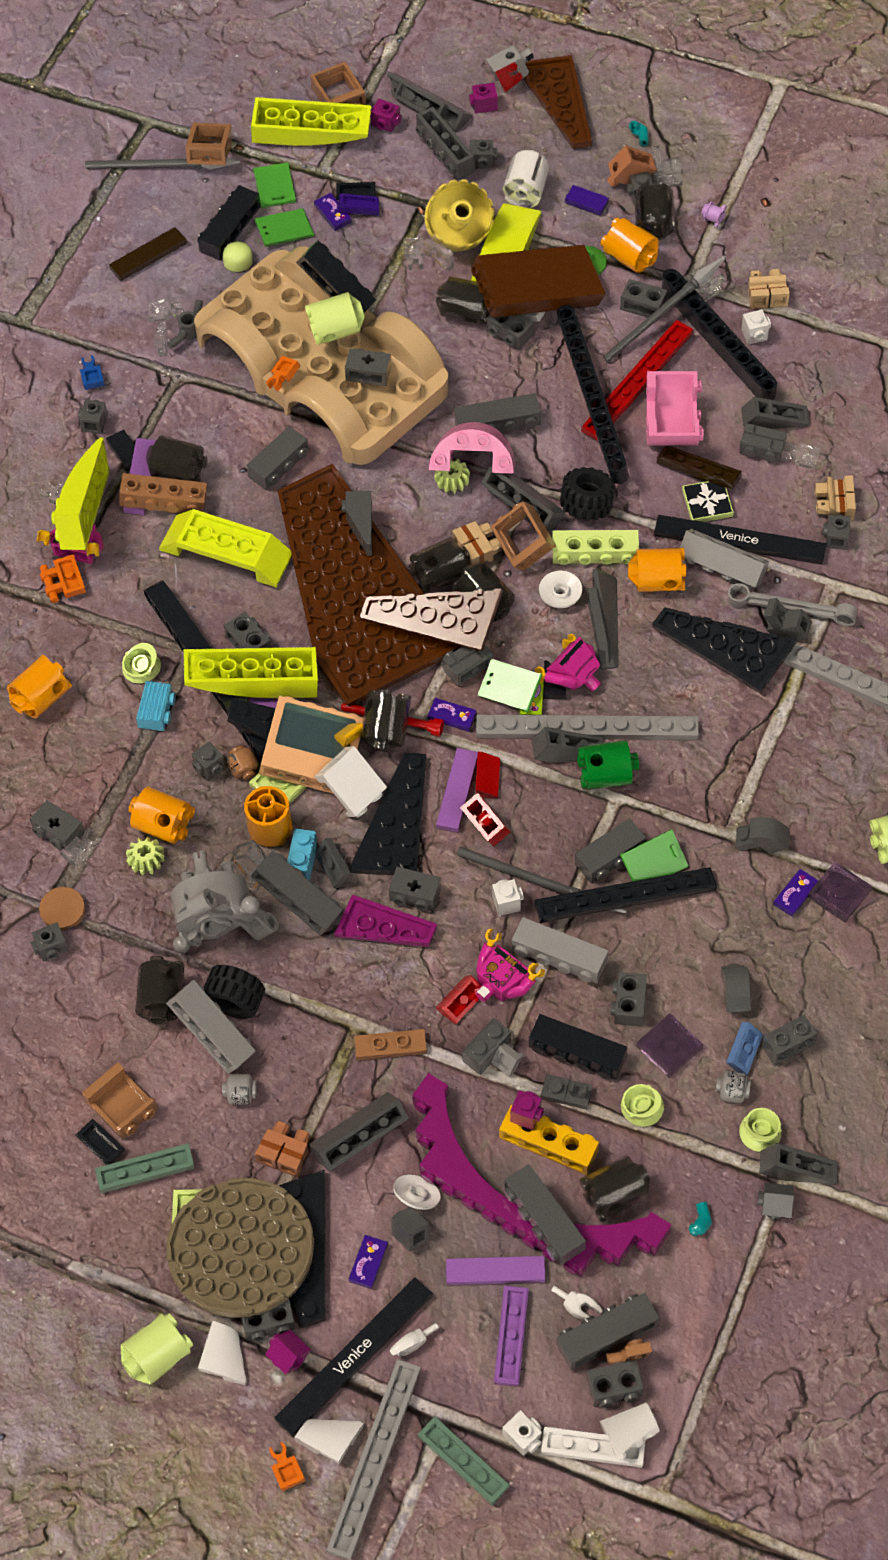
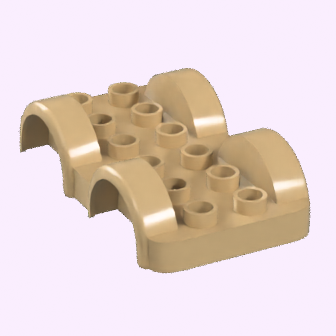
M300 246L291 252L287 250L275 251L265 257L196 314L194 324L199 347L202 349L205 346L204 342L213 335L222 339L238 354L248 368L258 394H266L284 408L286 416L290 414V409L298 402L308 406L324 420L335 435L345 462L358 465L370 463L445 400L449 393L448 372L445 369L443 360L433 342L421 328L407 317L395 312H384L376 317L367 310L364 313L365 318L360 333L317 345L305 306L330 297L296 263L309 247ZM350 348L391 354L392 367L387 387L346 381L345 364ZM284 356L297 360L300 368L291 380H284L279 391H276L273 386L269 389L266 382L273 376L271 370L279 359Z

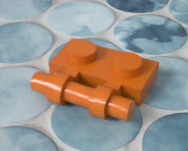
M74 554L53 560L54 568L49 569L46 564L40 566V578L45 583V593L50 598L51 603H57L59 601L58 594L62 592L65 598L86 593ZM58 577L60 582L54 584L53 579Z

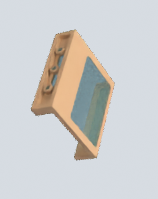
M279 696L259 775L334 794L326 783H319L314 776L345 748L334 738V735L349 724L362 723L364 725L365 718L354 713H343L335 708L320 707L312 702H301L289 696ZM360 737L353 741L351 744H349L347 747L354 746L356 749H358Z

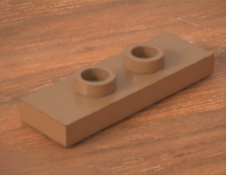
M424 1029L354 1036L356 1061L427 1054Z

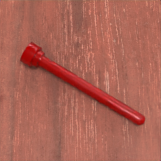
M345 703L341 705L343 712L427 729V732H430L431 735L441 737L444 729V720L439 718L427 721L357 705L346 706Z

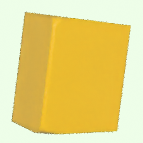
M349 724L336 733L334 738L343 748L347 747L360 737L363 724Z

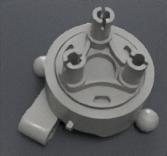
M199 851L200 857L197 852L192 854L195 872H183L180 875L182 882L171 893L176 928L179 932V936L173 941V948L177 953H186L191 946L199 947L202 940L218 939L239 926H242L257 941L278 930L279 924L276 917L270 912L259 909L258 899L249 894L246 879L234 873L233 862H222L219 866L220 871H212L208 865L206 851Z

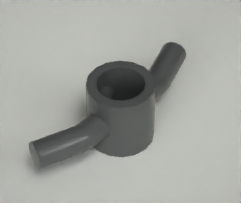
M195 301L193 312L186 311L179 315L178 325L180 332L167 342L170 349H173L184 339L193 340L197 338L194 319L196 314L202 309L203 301Z

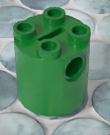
M627 740L583 745L578 748V768H583L581 769L582 776H580L582 789L591 790L632 784V771L639 770V759L637 752L630 753Z

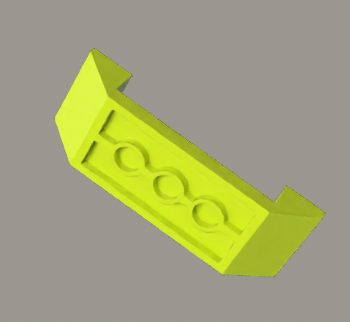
M195 509L176 515L159 547L160 551L179 556L181 551L185 549L254 571L257 582L276 588L292 557L291 550L271 533Z

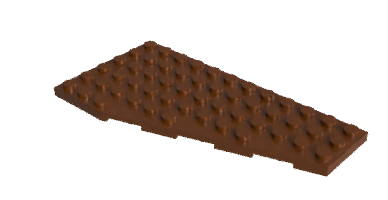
M333 464L277 490L312 647H316V661L346 706L356 705L441 661L449 651L455 652L461 648L458 645L365 621L360 618L366 597L390 595L395 597L406 596V594L424 595V593L373 521L372 556H367L347 522L346 513H342V500H346V491H351V489Z

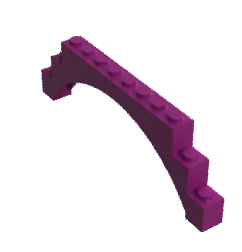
M428 1073L412 1095L414 1107L422 1114L428 1113L416 1129L418 1143L426 1149L431 1148L419 1165L422 1179L429 1184H437L446 1195L450 1197L456 1196L465 1207L471 1210L474 1208L481 1212V1216L491 1223L495 1221L501 1225V1228L507 1234L517 1235L526 1246L532 1249L536 1247L542 1251L545 1258L554 1262L555 1260H552L546 1251L547 1245L543 1240L539 1241L533 1234L531 1223L528 1220L525 1222L521 1218L517 1210L519 1208L517 1204L510 1202L491 1187L468 1161L457 1142L450 1124L446 1108V1097L449 1095L448 1085ZM650 1212L644 1218L611 1225L574 1224L586 1240V1248L564 1263L563 1268L572 1275L578 1274L582 1277L597 1254L600 1255L604 1262L608 1264L614 1263L619 1266L634 1243L643 1253H651L655 1256L669 1236L672 1224L653 1212Z

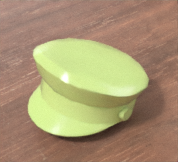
M149 643L135 645L123 657V675L132 683H145L154 679L160 672L161 661L157 656L155 648Z
M637 1084L629 1087L621 1101V1112L630 1123L641 1127L657 1123L664 1111L661 1095L650 1085Z
M767 1108L752 1110L744 1117L740 1124L739 1133L741 1140L748 1148L760 1152L775 1143H779L781 1139L780 1119L775 1112Z

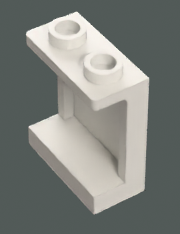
M354 746L345 747L314 776L319 783H326L347 809L345 814L348 817H360L367 811L366 807L371 802L374 803L379 800L383 795L382 792L387 788Z

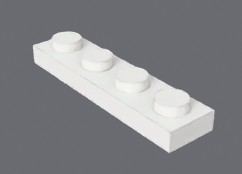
M544 1427L541 1454L642 1468L645 1442L639 1448L631 1446L625 1451L626 1458L620 1461L612 1449L610 1440L604 1434Z

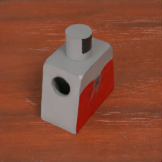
M510 46L487 58L486 61L496 81L506 93L528 75L529 71L525 63L533 59L534 56L529 48L519 53L514 46Z

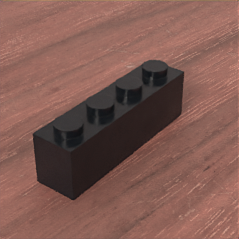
M238 185L235 191L230 193L225 204L220 206L216 216L210 219L206 229L199 234L197 239L199 251L220 261L226 245L233 243L261 207L259 193Z
M319 240L310 246L297 260L296 263L329 297L349 292L351 296L361 303L363 313L376 301L372 292L365 288L358 281V278L344 267L342 261L335 258L329 252L328 247Z
M539 1014L529 1036V1047L538 1054L546 1053L562 1063L569 1062L575 1064L577 1068L583 1071L590 1070L596 1072L604 1079L617 1080L627 1057V1046Z

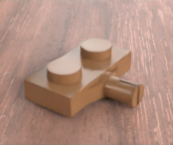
M643 1339L629 1341L620 1352L606 1354L608 1365L622 1361L624 1363L648 1358L652 1353L650 1342L644 1343Z

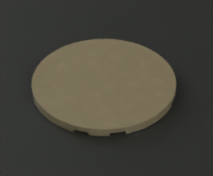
M255 1178L228 1179L227 1182L217 1185L212 1184L196 1193V1196L180 1209L169 1230L166 1247L167 1261L176 1286L195 1306L219 1316L249 1317L267 1312L279 1306L300 1287L312 1264L314 1235L303 1206L298 1200L287 1193L284 1188L269 1181Z

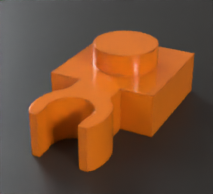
M282 356L271 370L273 376L266 382L269 389L273 386L276 391H279L284 380L290 381L300 368L299 362Z
M280 1442L283 1449L280 1454H275L272 1447L269 1448L271 1457L277 1461V1464L272 1465L271 1468L281 1491H285L304 1482L305 1478L295 1456L287 1458L286 1446L283 1442Z

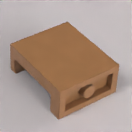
M119 1062L82 1092L85 1102L121 1140L126 1136L134 1134L138 1126L144 1120L151 1119L158 1109L156 1101L152 1097L149 1098L126 1074L124 1067Z

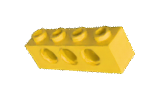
M510 1105L499 1128L500 1139L582 1174H588L599 1150V1142L593 1136L574 1132V1129L564 1124L560 1126L542 1115L540 1122L536 1121L532 1131L526 1132L522 1130V1126L510 1122V1110L512 1108V1105ZM546 1135H553L556 1139L547 1141L544 1137ZM569 1144H574L578 1148L576 1150L571 1151L568 1150L566 1146Z

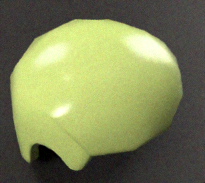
M238 241L226 245L223 250L224 267L232 272L247 270L253 264L251 248L246 243Z

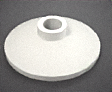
M554 571L547 574L541 580L539 594L547 605L554 608H567L574 605L580 599L582 585L574 574L567 571Z
M417 1175L400 1176L396 1179L393 1186L397 1198L412 1208L428 1210L436 1207L440 1201L441 1196L438 1188L434 1184L427 1183L422 1177Z

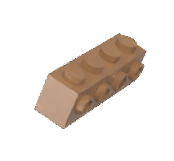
M123 473L119 493L120 506L168 511L170 513H184L192 509L204 512L207 483Z

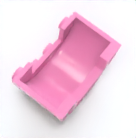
M647 371L646 437L648 445L698 446L699 441H703V428L699 425V422H701V409H697V392H701L702 382L697 378V371Z
M468 422L451 428L441 437L429 463V470L450 471V458L453 461V450L493 451L492 473H514L515 455L511 444L499 430L484 423Z

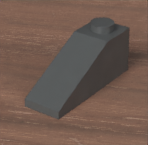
M753 397L741 407L744 427L746 423L770 429L809 425L808 409L805 405Z
M346 491V500H342V513H346L347 522L367 556H372L371 491Z
M544 727L532 740L534 759L552 763L577 761L579 747L603 743L602 737Z
M775 1143L760 1151L759 1174L779 1180L835 1185L837 1184V1161Z

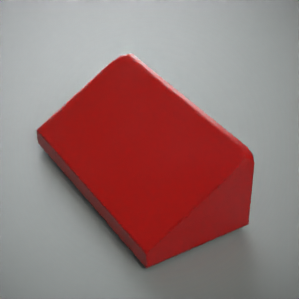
M478 751L475 792L483 798H498L499 757Z
M472 975L465 976L436 1006V1009L456 1025L480 1000L475 992L481 985Z

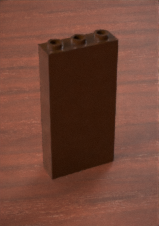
M585 245L477 255L471 266L472 275L477 281L479 292L482 293L485 306L492 318L556 311L563 305H570L573 308L599 306L606 294Z

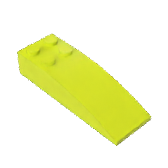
M255 97L251 123L252 143L324 145L367 138L371 105Z
M503 203L486 237L480 255L529 250L541 211ZM472 275L471 296L483 298L482 293L479 292L477 281Z
M98 438L79 459L69 474L61 490L60 497L56 499V509L52 511L51 520L52 524L56 526L55 539L59 541L61 550H86L110 472L103 438Z
M316 647L184 649V685L205 691L244 697H317Z

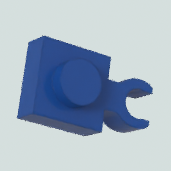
M91 355L92 360L89 363L84 362L83 357L81 358L84 369H80L85 390L105 386L100 365L96 366L93 355Z

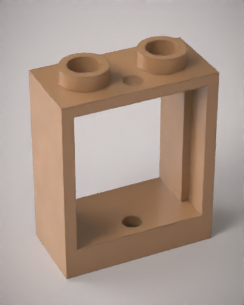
M346 62L311 75L312 90L320 102L366 105L365 91ZM344 80L351 92L329 100L322 88Z
M193 123L186 144L187 164L226 166L232 144L231 124ZM196 141H200V142H221V144L196 143Z
M526 502L514 505L509 513L499 517L496 523L491 526L513 567L525 571L556 547L535 508ZM528 516L540 538L519 553L507 531Z

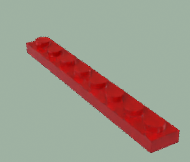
M676 320L605 399L613 424L646 388L647 371H661L693 335V328ZM589 417L581 426V432L597 440Z

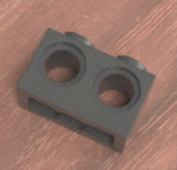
M629 279L621 295L620 310L648 318L666 303L667 290Z
M521 314L493 318L489 315L487 317V331L492 336L503 340L508 346H513L520 350L534 335V322Z
M246 612L241 613L224 624L225 636L236 649L271 648L270 643L272 640L266 631L262 632L254 617L250 618Z
M619 972L618 980H613L612 994H617V999L611 1003V1015L615 1016V1024L643 1027L647 974ZM632 986L634 990L627 991L624 987ZM630 1007L633 1011L625 1012L622 1009Z
M804 1014L765 1035L762 1048L773 1065L776 1066L815 1045L817 1032Z
M289 1298L267 1312L242 1317L247 1341L259 1342L265 1340L266 1336L277 1333L282 1334L288 1330H296ZM278 1313L286 1314L285 1319L282 1321H277L274 1317ZM253 1319L262 1320L259 1326L253 1327L249 1325Z
M636 1360L587 1371V1381L594 1407L608 1408L615 1405V1402L625 1400L626 1403L639 1400V1397L643 1396L644 1388ZM631 1379L635 1384L628 1388L623 1386L621 1381ZM606 1384L609 1386L610 1391L601 1393L597 1390V1386Z

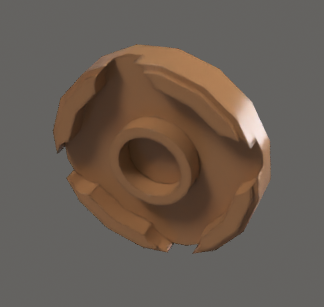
M68 887L52 889L41 899L39 906L40 916L45 925L49 926L58 922L61 931L77 926L84 918L86 910L84 900L79 892Z

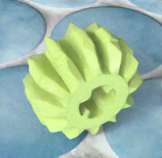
M450 458V471L435 470L434 479L439 489H444L445 493L452 491L455 494L457 489L463 492L464 486H468L470 471L467 469L466 463H460L459 458L456 461H452Z
M147 836L145 841H142L138 837V843L131 842L130 849L126 851L128 857L127 864L129 867L132 866L134 873L140 871L141 875L144 876L146 871H149L153 875V869L160 870V863L165 861L164 849L162 846H159V842L156 839L151 841Z

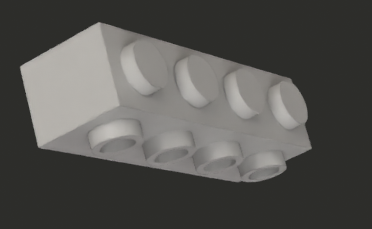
M694 529L686 531L680 548H684L685 559L683 561L690 564L695 562L701 564L702 569L709 572H714V570L720 572L723 578L739 580L741 584L746 585L750 589L761 585L770 562Z
M522 917L512 938V950L521 957L528 956L542 965H551L562 973L574 974L585 982L592 981L598 983L608 961V950Z
M192 980L166 1003L227 1074L237 1069L255 1052L251 1042L241 1035L236 1029L234 1022L221 1012L219 1005L208 997L204 988L197 984L195 980Z

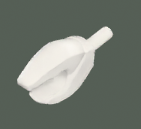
M555 1285L551 1290L565 1299L564 1307L573 1317L579 1320L590 1317L581 1310L582 1306H588L589 1309L599 1314L603 1313L600 1305L587 1294L571 1291L568 1295Z
M435 1323L424 1331L418 1328L406 1334L390 1349L391 1354L402 1357L416 1351L426 1342V1336L439 1328L438 1325Z

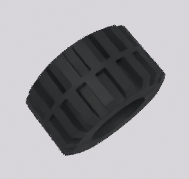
M591 467L575 468L567 472L563 478L560 495L561 507H563L565 512H569L570 516H575L580 520H599V518L606 517V514H609L612 509L616 485L613 478H610V475L607 473H603L602 470H596Z
M229 965L213 966L203 987L208 997L219 1005L223 1014L240 1019H251L255 1016L266 991L264 984L254 975Z

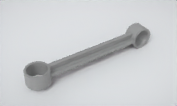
M741 583L733 584L728 589V603L734 608H743L747 604L767 607L769 599L777 598L787 611L803 609L807 615L834 619L837 624L847 627L855 624L858 612L855 606L846 603L834 607L750 592L749 588ZM740 592L745 594L746 597L738 600L734 599L731 595Z

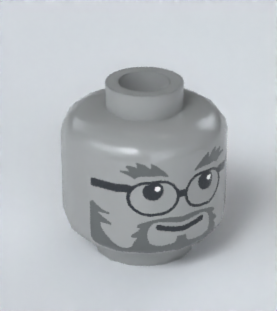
M726 1070L722 1078L717 1077L716 1091L720 1092V1099L722 1101L740 1104L744 1099L749 1098L751 1080H748L745 1073Z
M230 1074L227 1082L222 1083V1096L227 1097L229 1104L248 1105L257 1097V1081L253 1080L250 1074Z

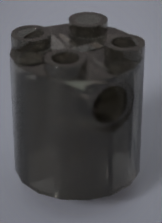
M449 276L447 281L437 291L436 304L441 316L476 324H487L489 312H487L485 300L482 293L479 292L477 282Z
M161 435L155 444L148 448L146 461L149 472L154 477L200 482V472L202 468L206 467L208 457L204 456V448L201 445Z
M452 537L441 540L409 556L411 564L408 565L412 576H417L419 580L418 586L424 594L431 593L468 576L467 562L470 561L469 553L464 545L459 546Z
M485 562L473 567L467 565L461 571L462 576L453 585L452 590L474 592V590L493 591L494 589H502L503 593L493 622L505 618L510 611V607L513 605L515 594Z
M379 689L378 692H368L360 738L366 741L373 750L390 752L404 745L411 705L410 695H391L392 691L387 689Z
M151 956L150 961L140 964L138 967L135 1012L139 1017L156 1025H162L168 1021L178 1019L177 1015L166 1003L184 988L185 970L183 962L167 961L161 956Z
M627 1155L579 1179L585 1191L583 1196L589 1207L594 1205L596 1208L594 1212L600 1223L649 1198L650 1177L643 1164L634 1163Z

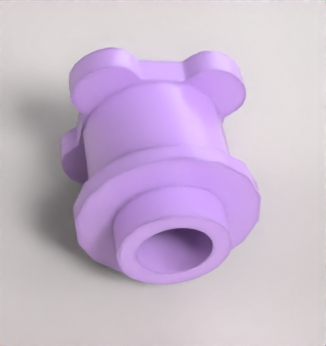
M712 201L709 204L706 203L701 213L704 215L703 220L706 221L708 219L715 222L714 227L718 228L725 218L727 205L723 204L721 208L714 205Z

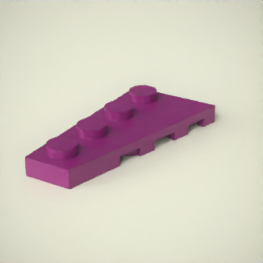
M352 894L336 928L335 937L429 947L437 930V924Z

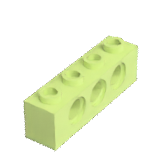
M638 530L553 531V541L556 545L553 548V564L587 565L602 563L608 565L611 563H623L628 565V562L636 554V549H639Z

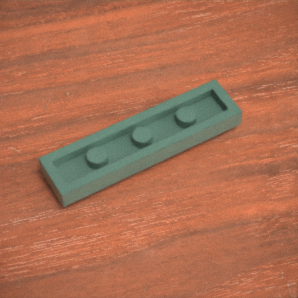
M188 1143L95 1168L100 1192L105 1193L195 1169Z
M435 1416L417 1434L418 1438L491 1506L510 1488L509 1484Z

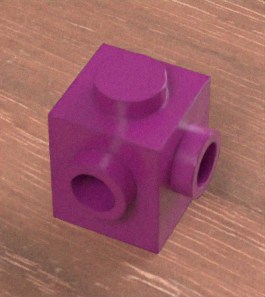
M495 83L472 86V94H469V104L474 107L475 114L498 110V96Z
M378 99L371 109V125L392 133L394 128L401 122L400 106Z
M519 1090L510 1110V1122L533 1130L536 1121L540 1122L544 1112V1108L541 1107L542 1098H539L534 1092Z
M288 1330L282 1334L277 1333L269 1341L270 1347L265 1355L286 1375L300 1368L311 1349L291 1330Z

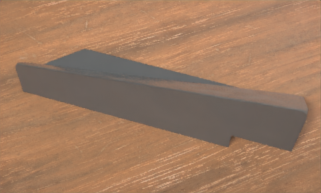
M387 72V77L390 78L393 88L391 89L393 97L419 112L434 107L454 131H458L473 117V114L397 73Z
M593 569V588H588L587 602L601 670L617 668V579L599 569Z

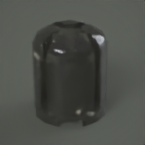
M646 183L636 190L635 225L657 237L659 241L665 239L666 236H670L675 228L673 190L664 183H662V186Z

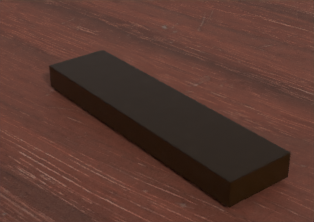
M174 227L110 263L109 268L122 281L187 244L186 238Z
M665 446L657 457V463L731 490H733L742 476V471L671 446Z

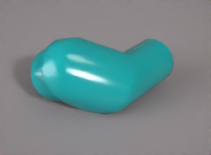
M636 120L631 121L629 129L632 134L639 137V145L642 147L648 146V128Z
M707 1202L696 1204L698 1218L689 1225V1232L692 1236L705 1234L712 1224Z

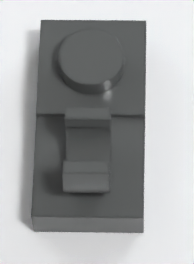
M325 838L317 849L316 854L333 888H340L351 875L344 861L346 854L338 852L341 844H334L332 838Z
M546 1074L541 1098L587 1110L592 1085Z

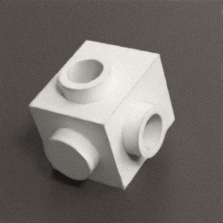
M762 309L743 314L741 330L747 344L751 345L766 341L768 339V331L771 328L769 317L765 316Z
M514 879L509 881L500 880L496 884H492V897L498 917L521 911V900H524L521 887L516 886Z
M521 1410L502 1427V1435L523 1456L528 1452L533 1453L542 1443L540 1441L542 1439V1432L540 1431L542 1427L533 1417L529 1419Z

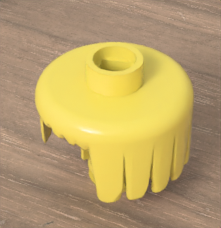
M462 179L459 182L451 180L448 183L442 184L430 198L425 209V226L428 234L436 244L449 251L463 252L475 248L486 238L494 222L492 200L488 198V193L484 188L479 189L477 183L471 182L469 184L466 179Z

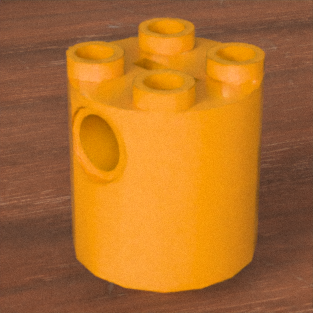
M615 218L611 224L610 231L607 235L603 236L600 242L606 254L612 255L620 263L636 273H640L647 267L652 266L658 258L659 239L643 228L632 224L627 218Z
M684 548L636 549V554L628 562V580H631L636 585L637 592L685 591V578L682 577H686V564L681 562V560L685 559Z
M41 655L7 685L10 704L19 714L24 712L32 718H38L72 687L70 681L62 674L64 673L63 667L57 662L53 664L45 655Z
M261 786L254 789L244 802L248 833L251 836L252 842L265 847L284 845L292 832V817L286 794L273 786Z
M146 787L138 797L134 796L130 802L128 810L131 813L130 825L131 828L175 844L179 840L184 841L188 834V828L186 827L189 820L195 814V807H192L187 801L151 787Z

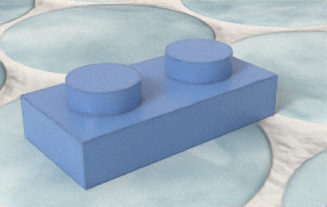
M742 1022L726 1063L735 1071L748 1075L763 1033L750 1022Z

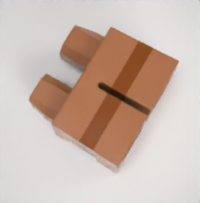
M277 1121L272 1130L267 1129L255 1152L256 1160L258 1163L276 1170L278 1168L281 1172L299 1178L305 1157L309 1154L310 1134L307 1131L298 1129L295 1137L291 1138L287 1136L290 1130L289 1125Z

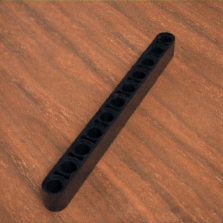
M563 305L557 310V318L610 478H613L615 484H623L628 480L629 472L575 310L570 305Z
M163 580L143 590L147 601L183 653L184 649H212ZM211 692L227 716L232 698L249 702L244 696ZM236 727L245 742L253 750L257 759L262 762L266 747L264 740L255 734L250 735Z

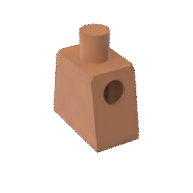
M627 145L624 146L609 162L608 167L611 175L607 180L612 187H616L619 183L629 184L630 175L649 172L650 175L657 170L652 154Z

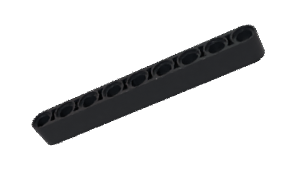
M667 269L662 274L661 288L667 290V298L670 299L688 281L677 270ZM694 290L680 300L675 307L756 397L775 400L777 390L776 379L698 292Z

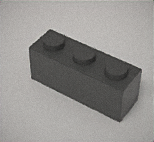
M288 426L247 464L248 478L267 491L272 485H276L286 472H290L300 459L306 457L309 452L308 439Z
M629 818L575 853V865L590 883L596 880L600 881L614 868L618 869L624 865L620 856L621 853H625L646 842V837Z

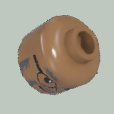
M242 745L228 753L229 756L226 762L235 778L248 780L256 775L255 771L259 768V762L251 748Z

